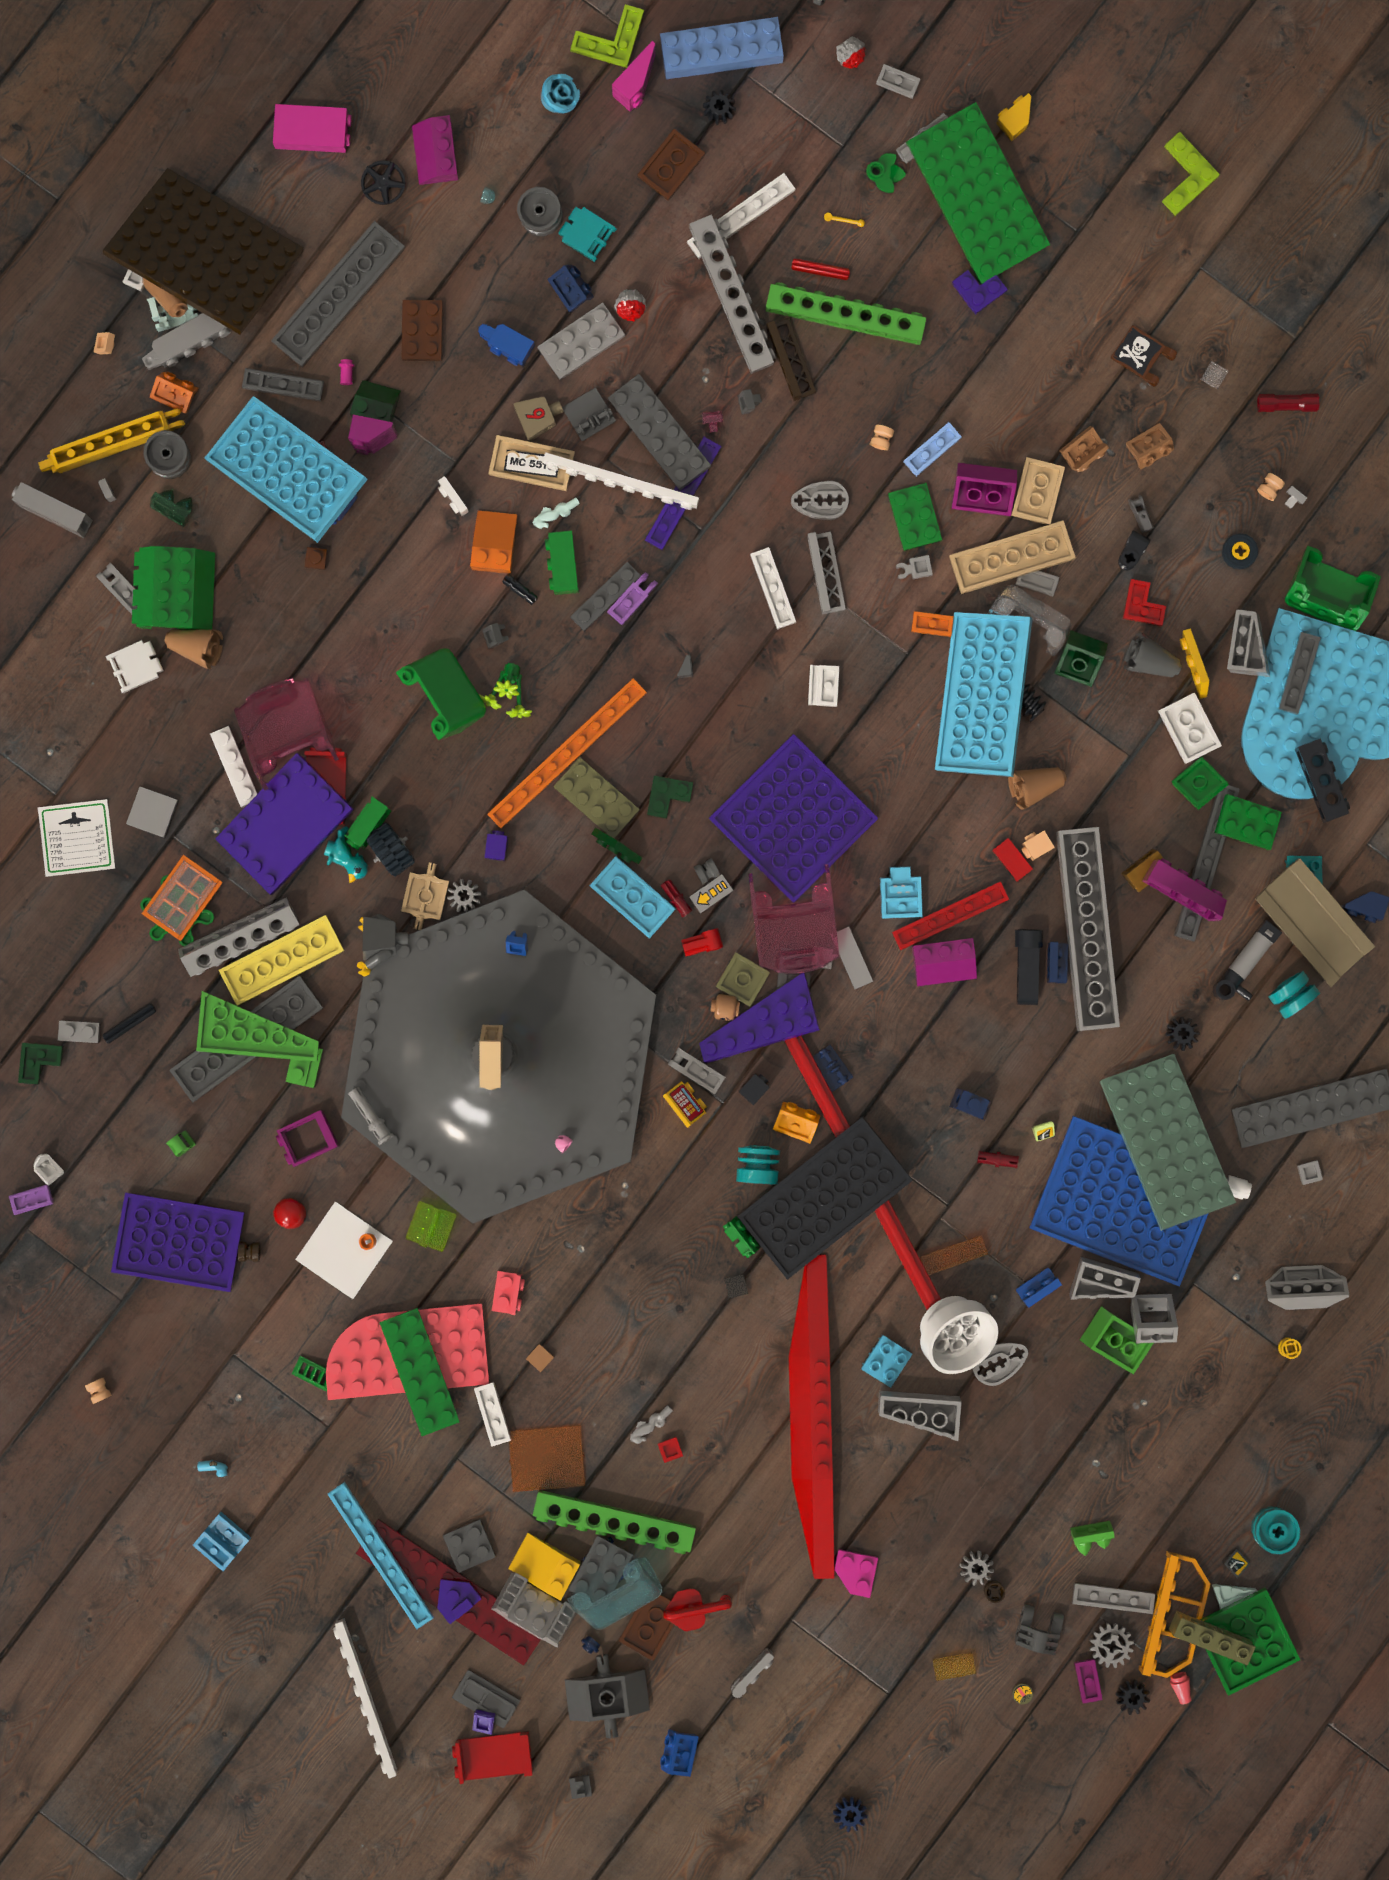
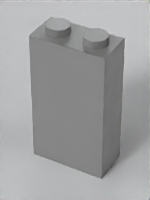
M22 482L13 490L12 500L19 507L82 538L85 537L93 521L85 513Z

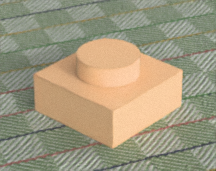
M109 332L97 333L94 353L111 354L114 348L115 334Z

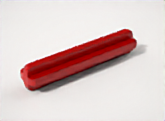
M793 259L791 266L792 270L842 280H848L850 270L847 268L801 259Z

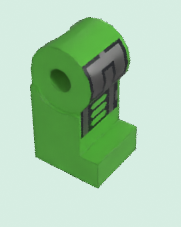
M186 1130L177 1134L166 1143L177 1157H181L197 1145Z

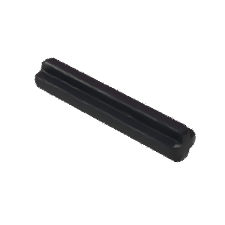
M152 1003L147 1004L104 1033L102 1036L105 1042H113L156 1013L154 1005Z

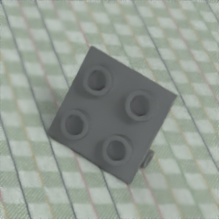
M596 387L562 407L581 441L586 440L616 422L612 411L607 407Z

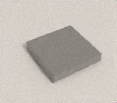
M139 787L126 824L165 838L178 800Z

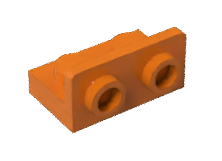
M162 372L156 376L149 398L171 408L180 409L182 413L186 414L190 408L193 396L198 392L199 388L195 387L188 380L176 378V375L173 373Z

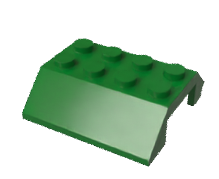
M140 547L139 552L134 553V566L139 567V569L134 570L133 586H137L138 589L133 590L132 606H137V609L132 610V624H136V627L142 629L163 627L212 630L215 552L196 548Z

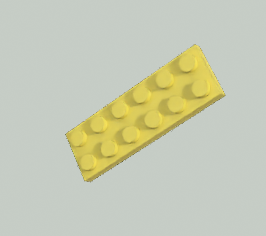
M327 915L227 965L220 969L219 972L235 1004L239 1006L345 950Z

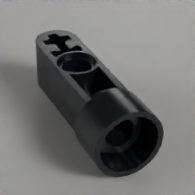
M1015 929V947H1018L1017 1005H1038L1040 948L1043 947V930Z

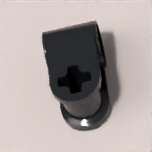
M1133 530L1118 559L1119 567L1125 571L1133 569L1145 552L1151 539ZM1128 556L1131 558L1129 564L1126 562Z

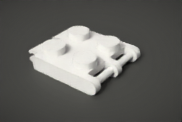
M141 640L106 656L107 661L110 660L114 669V677L118 678L122 687L120 689L122 693L159 678L158 673L164 671L158 658L152 660L150 658L156 655L150 641L144 643ZM114 658L116 659L117 664H118L120 670H118V668H117V666H116V664H115V662H114ZM121 675H123L127 686H125Z

